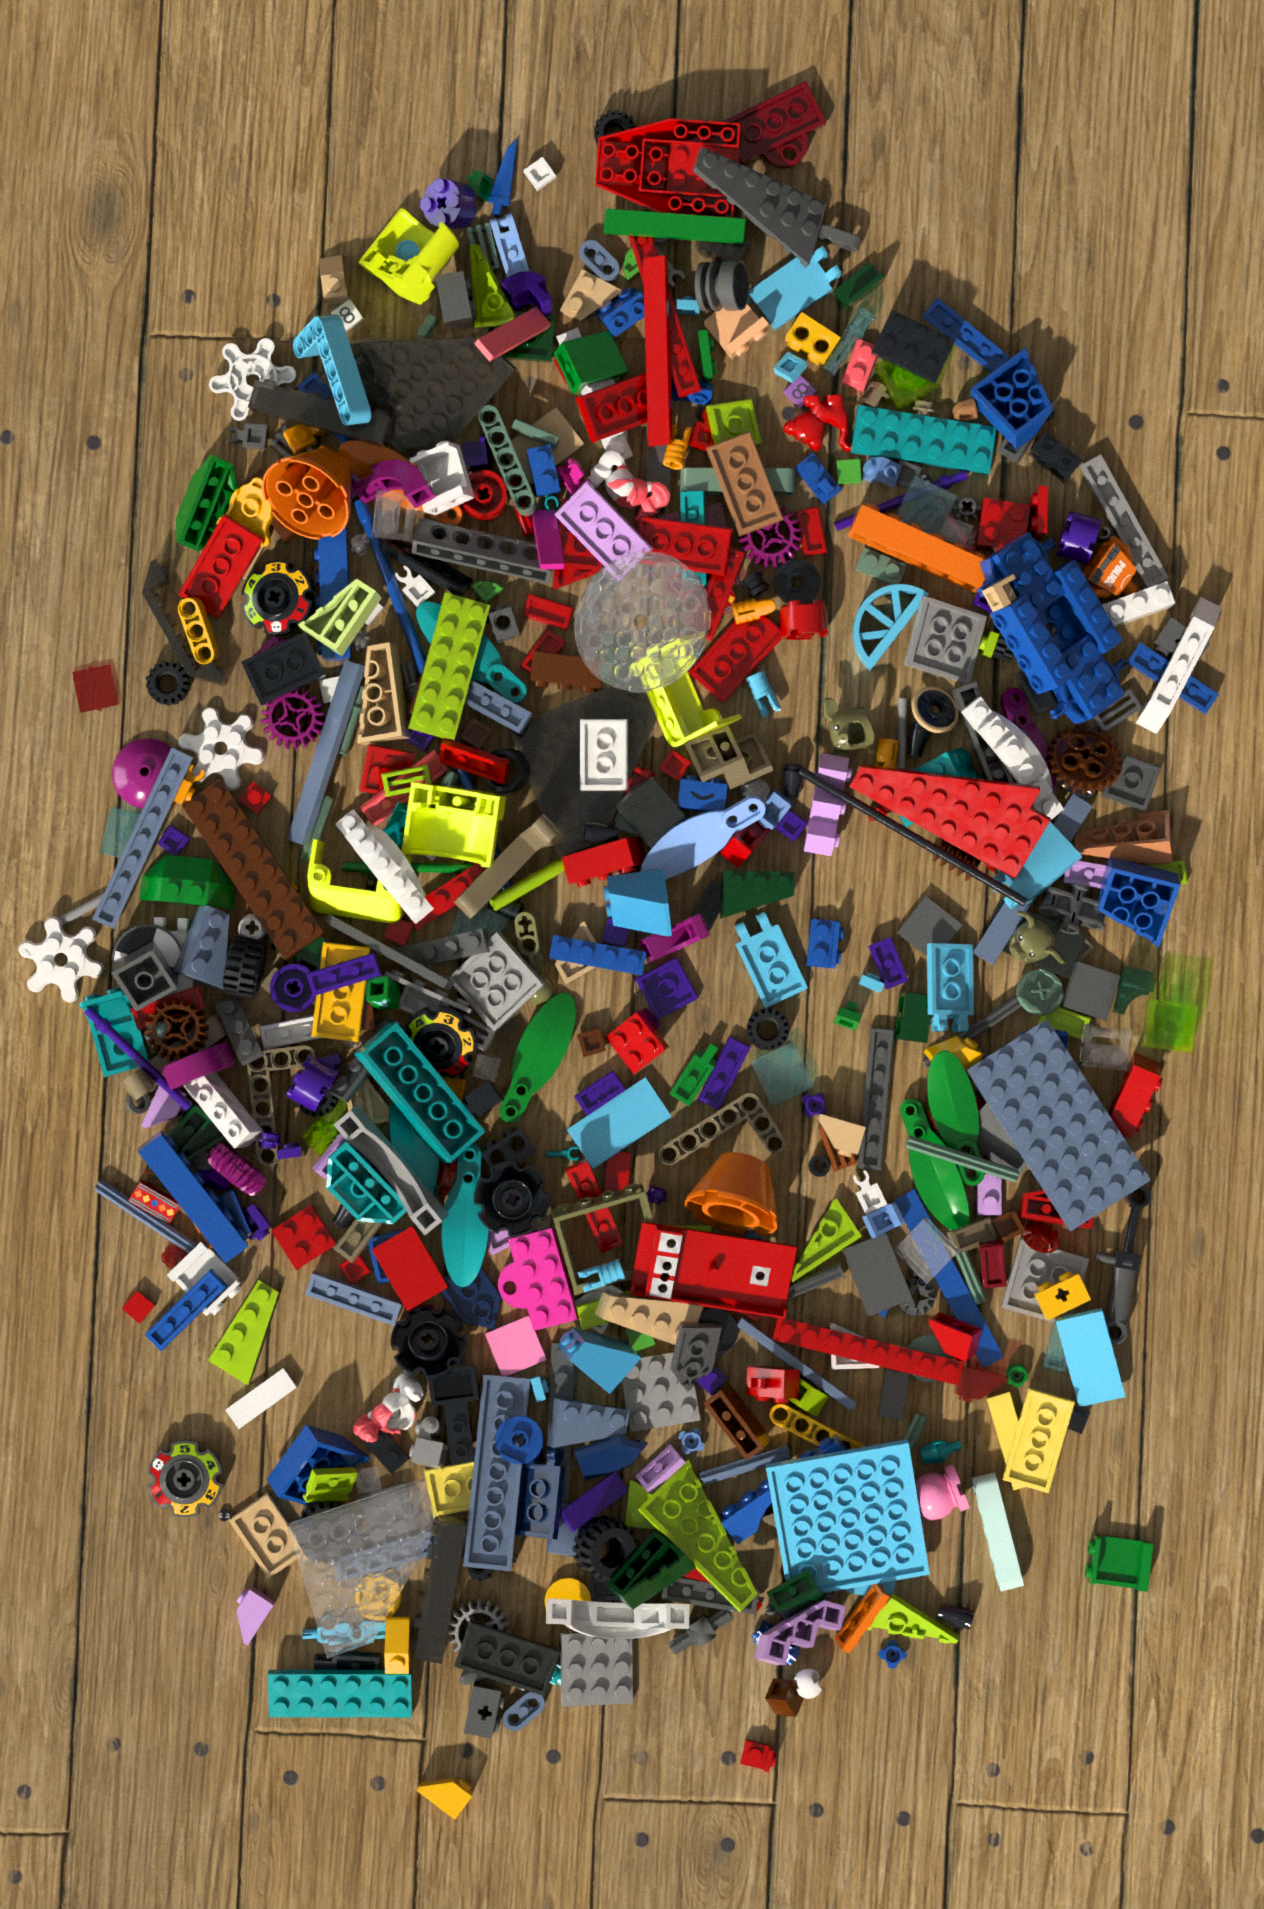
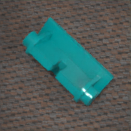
M398 802L384 832L401 850L408 806Z

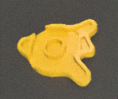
M255 477L250 483L234 491L229 502L228 511L225 514L265 538L261 547H266L271 543L269 527L274 518V515L271 513L273 508L268 500H264L262 492L263 478Z

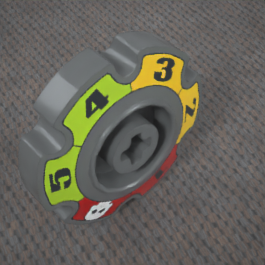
M194 1440L175 1441L170 1444L171 1451L167 1452L161 1449L153 1457L147 1472L148 1475L153 1477V1483L147 1485L152 1500L160 1509H163L165 1506H169L172 1509L171 1515L177 1517L196 1516L201 1512L200 1506L204 1505L210 1508L219 1498L224 1483L220 1482L217 1476L224 1471L219 1457L211 1448H208L206 1451H202L199 1448L200 1442ZM184 1473H186L187 1477H191L187 1484H185L184 1480H180Z

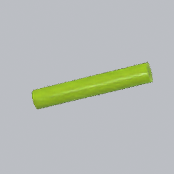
M562 858L556 859L493 896L489 900L492 908L497 911L564 872Z

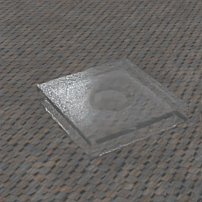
M926 1217L893 1250L926 1284L959 1252Z

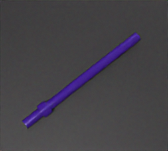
M965 470L950 476L944 475L937 478L938 481L876 506L880 508V513H884L926 496L929 493L931 494L940 489L942 491L951 488V485L968 479ZM856 514L834 522L836 530L839 531L851 526Z
M91 1006L86 1009L84 1013L97 1025L96 1028L102 1034L110 1037L185 1111L192 1107L193 1104L179 1090H170L165 1077L112 1027L113 1024L107 1018L101 1017Z

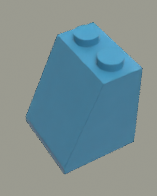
M664 869L607 876L608 886L603 887L605 901L610 900V902L606 903L607 917L612 916L613 926L663 936H672Z
M572 1328L570 1332L564 1333L560 1343L557 1345L574 1365L609 1394L641 1359L631 1345L624 1340L577 1328Z

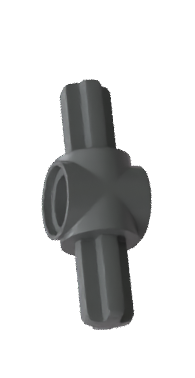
M722 1609L709 1618L706 1615H701L689 1623V1629H686L685 1633L669 1642L671 1651L674 1654H678L693 1644L696 1647H701L716 1637L717 1633L715 1630L733 1620L734 1617L731 1611Z

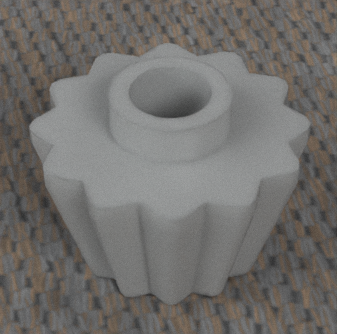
M759 777L739 785L743 799L755 795L760 797L765 804L771 794L769 786Z

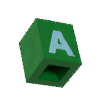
M390 976L367 980L366 1001L378 1011L400 1008L401 986Z

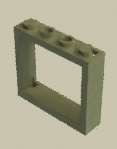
M629 1184L622 1190H608L603 1192L601 1196L594 1198L584 1197L577 1203L570 1205L567 1203L560 1204L551 1210L575 1295L584 1293L583 1286L600 1281L598 1272L585 1278H579L576 1275L561 1221L639 1198L645 1222L654 1223L642 1184ZM635 1260L620 1264L625 1279L608 1283L606 1286L630 1280Z

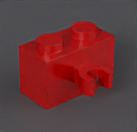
M747 1366L746 1395L756 1396V1401H770V1398H774L775 1403H788L789 1399L798 1398L799 1369Z

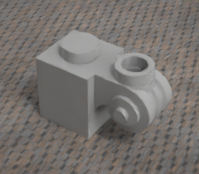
M426 1417L424 1420L417 1421L415 1433L418 1434V1438L416 1437L415 1443H412L409 1455L412 1457L411 1461L415 1464L443 1470L449 1447L444 1443L434 1441V1436H438L443 1430L442 1423L438 1419Z

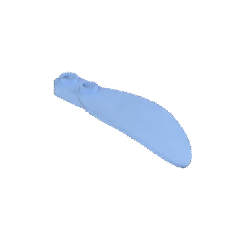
M755 795L748 796L725 810L705 812L679 823L666 832L649 850L643 860L640 872L664 869L666 880L701 864L726 846L735 832L761 819L765 814L764 801ZM756 804L757 808L751 810L749 809V805ZM732 815L737 817L735 821H729L728 818Z

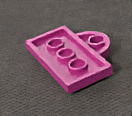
M551 1227L509 1238L508 1242L514 1262L502 1270L498 1279V1289L504 1301L512 1307L528 1309L533 1331L578 1320L576 1302L555 1228ZM507 1281H512L516 1284L517 1289L515 1293L507 1291Z

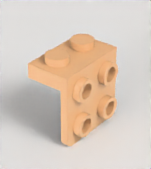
M748 304L741 311H726L722 308V310L714 312L704 321V327L731 359L736 355L740 357L749 349V345L755 340L758 342L767 335L769 325L764 317L759 319Z

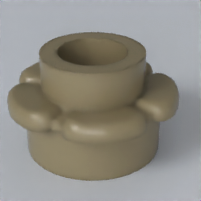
M915 400V405L912 407V410H915L918 415L930 416V413L935 412L933 410V402Z

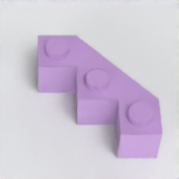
M821 753L817 775L844 790L845 781L850 782L852 768H848L849 758ZM816 785L804 851L832 856L833 847L838 848L840 834L836 833L839 814L844 815L846 803Z
M819 1600L783 1620L760 1635L754 1659L774 1665H786L791 1644L803 1648L814 1647L818 1627L827 1630H841L846 1606L826 1600Z

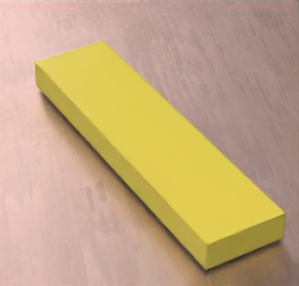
M1009 1391L986 1398L1005 1465L1018 1425L1017 1415ZM1011 1482L1013 1490L1026 1487Z

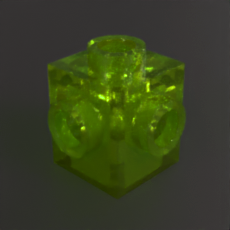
M322 1116L301 1135L310 1148L320 1157L339 1135V1131L333 1125L335 1122L333 1120L328 1122Z

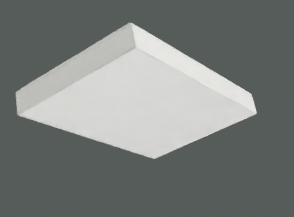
M580 719V791H628L627 719Z

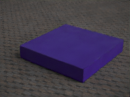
M677 956L635 978L657 1020L699 998Z

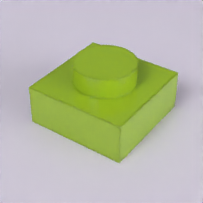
M990 631L988 637L983 636L979 649L983 650L981 657L987 659L992 657L1000 634Z

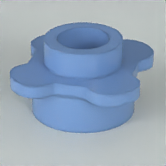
M699 1428L679 1433V1439L682 1440L683 1445L681 1450L684 1454L704 1449V1443L700 1437L702 1432Z

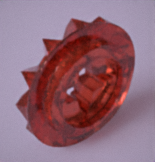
M453 1160L451 1163H443L436 1184L439 1195L446 1196L451 1191L457 1172L456 1160Z
M1033 1222L1031 1225H1027L1025 1232H1023L1025 1243L1031 1249L1041 1253L1056 1251L1061 1241L1058 1237L1059 1232L1053 1231L1052 1226L1047 1227L1043 1222L1040 1225Z

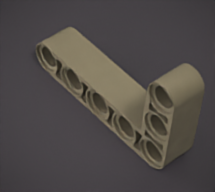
M544 813L541 814L507 845L494 859L493 866L486 867L454 900V903L471 919L536 851L549 843L559 833L560 829Z
M216 1014L209 1017L205 1022L210 1028L205 1031L209 1035V1039L202 1040L206 1046L205 1048L197 1046L199 1051L209 1048L227 1034L224 1025ZM196 1028L187 1033L190 1040L194 1037ZM177 1041L170 1047H180L184 1044ZM158 1054L149 1063L164 1076L161 1068L178 1061L177 1056H174L173 1061L169 1062L168 1054L163 1059L159 1058ZM141 1067L121 1081V1084L134 1101L158 1085Z
M303 1045L262 1050L265 1063L261 1068H256L253 1065V1061L247 1064L252 1116L260 1128L268 1125L272 1132L278 1133L272 1071L303 1068L304 1063L300 1060V1053L307 1049L313 1057L317 1058V1052L314 1048ZM281 1052L288 1055V1062L283 1066L279 1065L276 1061L277 1055ZM260 1078L265 1079L267 1082V1088L263 1092L258 1091L255 1087L256 1081ZM261 1102L268 1103L270 1107L267 1115H261L258 1112V1106ZM260 1134L255 1139L259 1163L268 1167L276 1165L279 1162L277 1150H280V1145H276V1149L263 1147L262 1142L258 1140V1138H261ZM266 1149H271L275 1154L274 1160L270 1163L266 1162L263 1158V1153Z
M746 1093L663 1145L659 1150V1158L664 1164L673 1165L745 1119L767 1152L771 1154L781 1153L786 1147V1141L760 1099L753 1093ZM746 1097H752L756 1101V1106L751 1111L743 1107V1100ZM728 1109L733 1110L736 1114V1119L732 1123H726L723 1120V1113ZM759 1117H765L768 1120L769 1125L766 1130L760 1131L756 1128L755 1122ZM707 1122H712L716 1126V1132L711 1136L703 1133V1125ZM686 1135H693L696 1138V1145L691 1149L683 1146L682 1141ZM772 1137H778L781 1140V1147L776 1151L771 1150L768 1146V1141ZM668 1147L676 1151V1157L672 1161H666L662 1156L663 1151Z

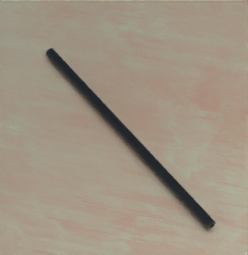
M803 766L800 769L799 776L1012 901L1024 906L1028 898Z

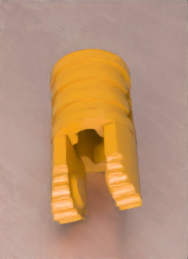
M672 425L673 445H667L665 458L663 459L664 466L675 470L683 468L693 428L686 427L683 439L679 440L676 439L678 426Z
M753 598L731 604L736 624L760 619L759 616L771 613L776 608L775 602L769 598L756 601Z
M878 739L876 766L896 769L898 740Z

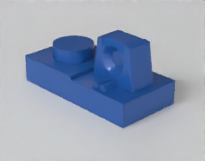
M813 453L794 467V470L822 505H825L842 491Z

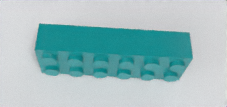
M397 1022L388 1023L354 1053L442 1162L451 1163L485 1133V1130L470 1114L464 1104Z

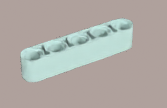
M995 1472L973 1477L971 1481L999 1590L1001 1592L1024 1586Z

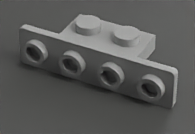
M392 969L391 973L387 971L384 973V976H390L393 980L406 985L400 997V1009L411 1014L425 1007H429L431 1011H437L439 1005L448 1007L451 1005L469 1014L473 1011L468 1008L470 1003L459 998L454 1002L447 998L448 993L435 988L434 992L425 989L427 984L419 980L413 979V982H409L404 979L405 974Z

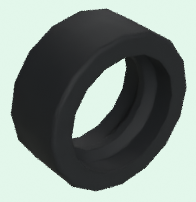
M513 748L496 749L490 754L501 758H511L516 766L515 780L508 785L484 778L486 784L498 793L517 792L522 789L528 782L530 775L527 758L520 751Z

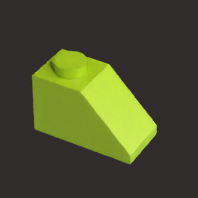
M799 1377L798 1398L789 1400L817 1417L829 1396Z

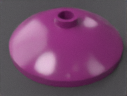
M144 738L129 743L118 753L112 768V780L117 793L123 800L132 806L144 808L171 749L169 745L160 740ZM143 768L149 769L147 776H142L141 771Z

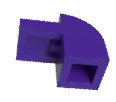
M522 271L501 281L502 290L515 311L532 303L545 317L552 313V297L546 290L545 278L540 274Z

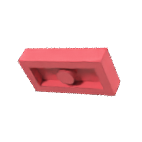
M860 339L857 340L842 380V385L861 392L864 391L876 356L871 354L875 346L874 344Z

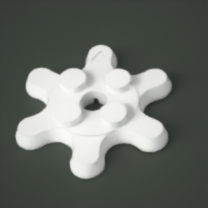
M268 338L261 339L252 354L242 353L238 346L233 343L225 345L222 354L229 362V371L225 375L214 376L209 381V387L212 392H229L233 395L234 405L231 408V416L235 420H244L248 416L249 409L254 405L263 406L267 413L272 416L279 415L283 410V404L276 396V389L280 384L291 383L296 378V371L293 367H277L272 364L271 355L274 352L275 346L272 340ZM252 374H256L260 378L259 383L255 387L247 384V378Z
M207 707L202 712V719L205 724L203 732L198 735L184 733L179 737L178 744L183 750H190L196 753L198 761L192 771L194 776H198L201 770L206 771L205 777L201 781L195 782L196 784L203 783L210 774H218L222 777L227 788L230 791H235L241 786V779L238 774L239 767L243 763L258 765L265 758L264 751L261 748L249 746L245 739L246 733L254 725V720L248 714H241L234 723L226 724L221 721L219 712L215 707ZM219 742L227 744V752L223 755H218L215 752L214 747Z
M51 916L44 923L47 936L43 942L34 943L26 940L19 945L21 956L33 959L37 965L36 972L27 981V987L32 992H40L47 984L53 983L59 986L61 996L66 1002H74L79 996L77 981L81 976L87 975L92 978H99L105 972L102 962L92 960L87 955V947L96 939V931L92 927L86 926L77 934L68 935L63 930L61 920L56 916ZM58 953L66 954L68 962L65 966L56 964L55 956Z

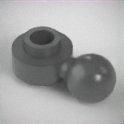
M156 1085V1086H155L153 1089H151L149 1092H153V1091L157 1088L158 1085ZM149 1092L138 1099V1106L134 1105V1100L128 1093L125 1099L127 1110L133 1114L146 1112L151 1104Z

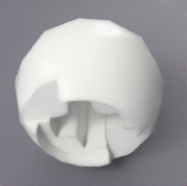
M254 913L247 914L240 920L238 925L240 936L263 940L267 935ZM252 922H255V925L259 926V930H256L251 935V931L247 930V926H251Z
M812 1668L802 1669L794 1677L799 1687L796 1690L805 1699L815 1698L823 1690L818 1680L820 1675L816 1670Z

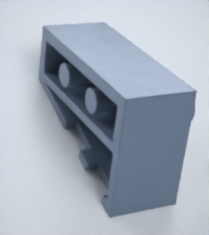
M198 906L173 972L213 990H224L223 975L227 957L228 914L211 906Z
M554 1398L547 1445L556 1448L616 1435H624L627 1431L630 1410L621 1407Z

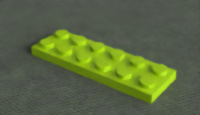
M444 593L408 729L446 738L451 741L455 740L490 605L450 593Z

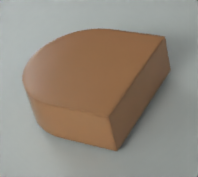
M974 398L959 402L953 407L952 412L956 421L969 422L979 419Z

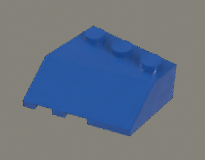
M1026 348L970 389L971 399L974 398L976 408L1016 450L1036 435L1053 411L1045 390L1037 377L1036 370L1028 357Z
M1109 857L1102 877L1097 909L1116 922L1131 928L1139 936L1152 941V944L1159 947L1181 885L1178 873Z
M306 1424L267 1480L278 1497L308 1506L311 1503H317H306L303 1498V1494L307 1492L306 1485L312 1469L355 1467L360 1462L364 1464L370 1457L342 1435Z

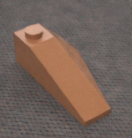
M1170 810L1144 812L1138 814L1139 818L1126 822L1125 819L1117 821V825L1108 828L1099 826L1076 833L1074 848L1084 855L1104 858L1113 857L1144 864L1173 862Z

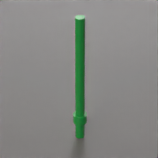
M363 860L361 862H343V871L361 872V874H370L372 872ZM411 863L414 872L462 873L474 865L460 863Z

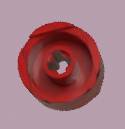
M481 470L469 474L475 498L462 503L465 512L473 519L491 522L498 518L507 507L508 493L506 485L498 474L489 470ZM488 492L489 498L481 500L479 494Z
M796 600L789 601L788 605L781 606L779 610L781 638L784 639L786 637V640L812 639L814 634H818L819 638L828 636L827 606H825V601L814 600L810 602L811 604H802V601Z

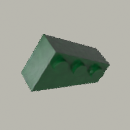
M723 870L720 880V919L794 896L795 872Z
M196 1101L167 1133L175 1141L176 1145L174 1148L179 1154L183 1152L189 1160L208 1150L221 1140L226 1139Z
M653 1531L607 1583V1586L618 1599L633 1610L696 1567L684 1552L656 1531Z

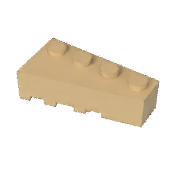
M391 642L367 646L364 672L365 686L364 690H362L363 705L359 723H361L360 734L357 738V743L365 746L410 738L398 645Z
M603 1292L595 1315L601 1319L675 1345L679 1325L681 1323H698L704 1306L623 1293Z

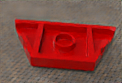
M562 498V506L568 501L566 498ZM560 521L559 534L564 568L554 570L553 589H559L602 572L603 566Z

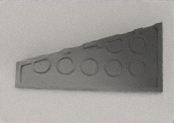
M701 147L698 150L692 171L713 189H718L723 193L730 204L737 205L744 211L743 215L770 238L774 237L784 246L783 249L789 254L793 253L801 260L799 263L806 268L811 261L827 203Z

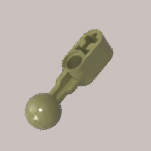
M526 908L515 918L518 948L522 953L523 959L545 982V985L529 1000L533 1004L540 1005L546 1003L552 997L553 985L550 979L543 975L542 965L545 961L541 916L536 909ZM526 917L528 920H531L532 923L529 924L528 921H524V918ZM527 938L535 941V949L527 945Z

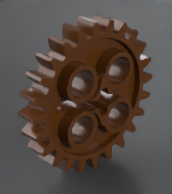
M1075 724L1073 731L1067 726L1065 732L1058 731L1057 737H1053L1051 744L1048 745L1046 760H1048L1047 767L1052 769L1050 776H1057L1056 783L1065 782L1064 789L1072 786V793H1075L1077 789H1081V793L1084 795L1086 790L1089 789L1091 794L1094 795L1096 788L1103 792L1105 786L1111 788L1113 781L1116 782L1119 774H1121L1124 759L1121 758L1123 751L1117 750L1119 742L1111 743L1113 735L1105 737L1106 730H1102L1099 733L1097 732V726L1089 730L1087 724L1084 725L1083 729H1080Z

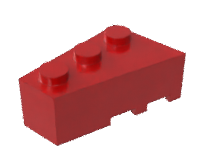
M641 837L620 839L561 858L568 883L583 887L590 885L591 880L599 878V881L607 880V876H612L615 873L627 874L634 872V868L642 866L646 855Z
M1133 1052L1131 1057L1133 1062L1128 1073L1125 1072L1122 1086L1119 1092L1116 1093L1108 1112L1120 1133L1131 1139L1134 1132L1139 1133L1144 1121L1141 1117L1144 1111L1149 1112L1153 1103L1151 1096L1154 1090L1158 1092L1163 1081L1160 1063L1136 1052Z
M1043 1190L1021 1194L1018 1218L1066 1226ZM1094 1217L1077 1228L1092 1229Z

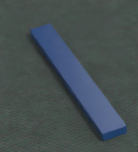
M915 1189L894 1199L893 1201L902 1211L903 1220L956 1319L982 1329L975 1354L982 1368L1004 1358Z

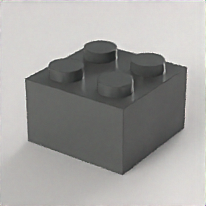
M154 941L112 963L111 973L135 1011L144 1008L178 988V978Z

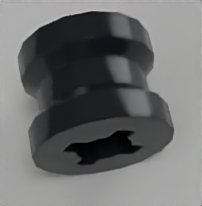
M757 571L741 581V584L748 590L747 595L749 598L758 596L770 588L769 584L763 580L762 571Z

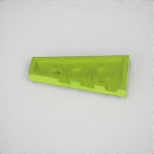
M259 1279L208 1361L246 1385H249L279 1291Z

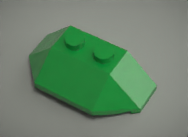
M210 455L192 475L175 519L177 543L197 552L206 546L217 526L218 518L228 511L231 496L238 489L233 472V464Z
M166 855L142 876L139 900L211 906L213 908L233 910L236 886L213 859Z

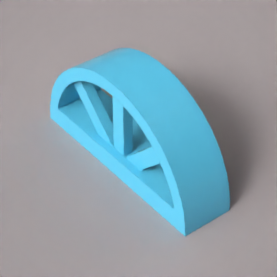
M894 584L878 589L862 603L853 622L852 641L858 658L868 670H872L916 613L921 597H928L929 593L912 585ZM899 593L915 596L904 612L901 613ZM891 594L895 623L871 604L877 599ZM865 610L889 629L859 633L860 621ZM883 638L868 657L861 641Z

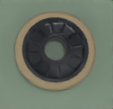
M924 687L913 696L911 704L913 715L917 722L928 731L946 733L957 725L959 720L958 708L953 697L943 689ZM931 705L938 707L940 714L933 713L930 708Z

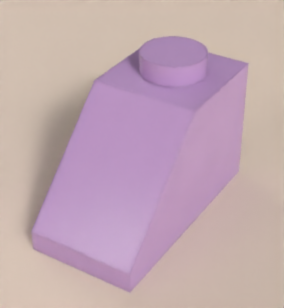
M158 1086L141 1126L150 1128L178 1117L181 1112L185 1113L186 1111L162 1087ZM179 1090L186 1098H188V1093Z
M253 1586L249 1591L244 1589L236 1601L240 1604L237 1608V1615L243 1643L247 1646L276 1603V1601Z

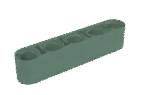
M492 405L483 406L479 410L478 418L515 508L522 516H530L536 510V500L499 411ZM488 414L496 416L495 420L490 423L485 422L484 418ZM497 435L505 437L504 441L500 444L493 443V439ZM506 456L513 458V462L509 465L501 463ZM519 477L522 479V483L519 486L510 485L513 478ZM525 498L531 500V504L528 507L523 508L519 506L521 500Z
M713 468L680 469V492L705 491V495H723ZM764 468L774 495L795 494L794 469Z

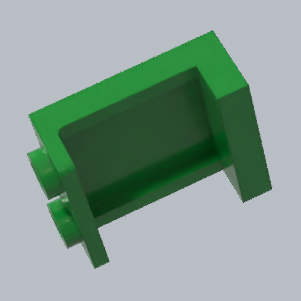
M610 331L564 341L554 352L572 394L580 393L586 385L611 379L618 383L629 372L627 364L622 359L617 343Z
M1093 1534V1540L1089 1539L1088 1554H1091L1090 1563H1086L1085 1578H1088V1582L1093 1585L1097 1583L1135 1588L1138 1591L1148 1592L1154 1544L1145 1540Z

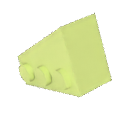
M358 579L335 595L334 599L324 607L317 609L314 615L298 624L304 632L343 656L382 598L374 589Z

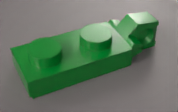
M710 1043L704 1053L699 1050L693 1056L669 1094L690 1106L714 1069L717 1061L712 1057L718 1050V1047Z

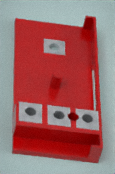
M642 1221L630 1283V1295L785 1319L787 1311L786 1301L797 1246ZM664 1262H670V1263H671V1264L668 1265V1266L663 1265ZM757 1272L764 1273V1277L761 1279L756 1278L755 1275ZM668 1273V1276L663 1277L661 1274ZM665 1284L666 1287L660 1288L659 1285ZM679 1295L735 1304V1306L680 1298Z

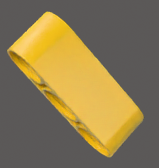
M196 597L181 600L178 605V612L195 660L201 664L216 661L219 657V648L204 604ZM188 602H192L195 605L196 610L194 614L188 613L186 609ZM196 624L201 625L203 628V635L201 637L197 636L194 632ZM204 647H208L211 651L209 659H205L202 655Z

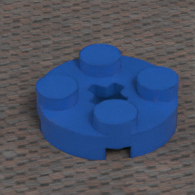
M515 1416L504 1421L499 1426L495 1437L500 1455L513 1464L530 1463L540 1454L544 1443L543 1432L538 1424L525 1416ZM520 1433L524 1434L525 1445L521 1444L519 1447H516V1441L513 1440V1437L519 1436Z

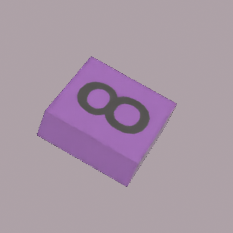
M800 375L783 393L801 409L804 406L802 397L812 396L817 391Z

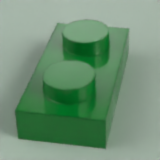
M707 330L698 331V344L703 380L713 381V374L717 373L716 360H711L710 351L714 350L713 337H708Z

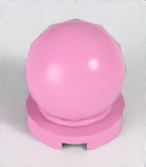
M953 1464L944 1467L945 1473L943 1475L935 1472L927 1473L915 1480L921 1517L937 1520L949 1515L954 1506L959 1507L960 1512L969 1509L965 1494H963L962 1489L958 1490L956 1486L960 1484V1480Z

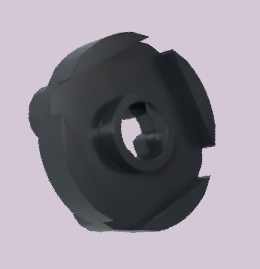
M792 559L782 564L776 571L773 583L776 595L787 605L789 601L796 600L802 601V604H809L818 595L821 584L817 568L809 561L802 559ZM793 577L796 579L801 577L803 579L801 582L803 587L793 588L791 586L793 584L791 579Z
M709 1308L701 1312L698 1323H717L722 1325L716 1356L727 1353L734 1346L738 1338V1327L735 1319L729 1312L718 1308Z

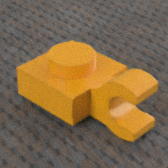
M323 419L317 420L309 427H307L305 422H302L285 430L283 436L294 454H297L314 446L316 443L315 437L325 434L327 425Z
M189 765L186 777L183 779L173 801L182 805L190 801L196 792L193 789L194 783L201 781L205 777L206 771L201 770L198 776H194L192 774L194 765Z

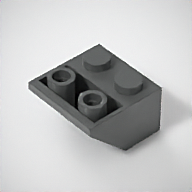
M463 271L435 276L445 328H473V320H477L474 300L469 301V298L472 297L469 277L465 278Z

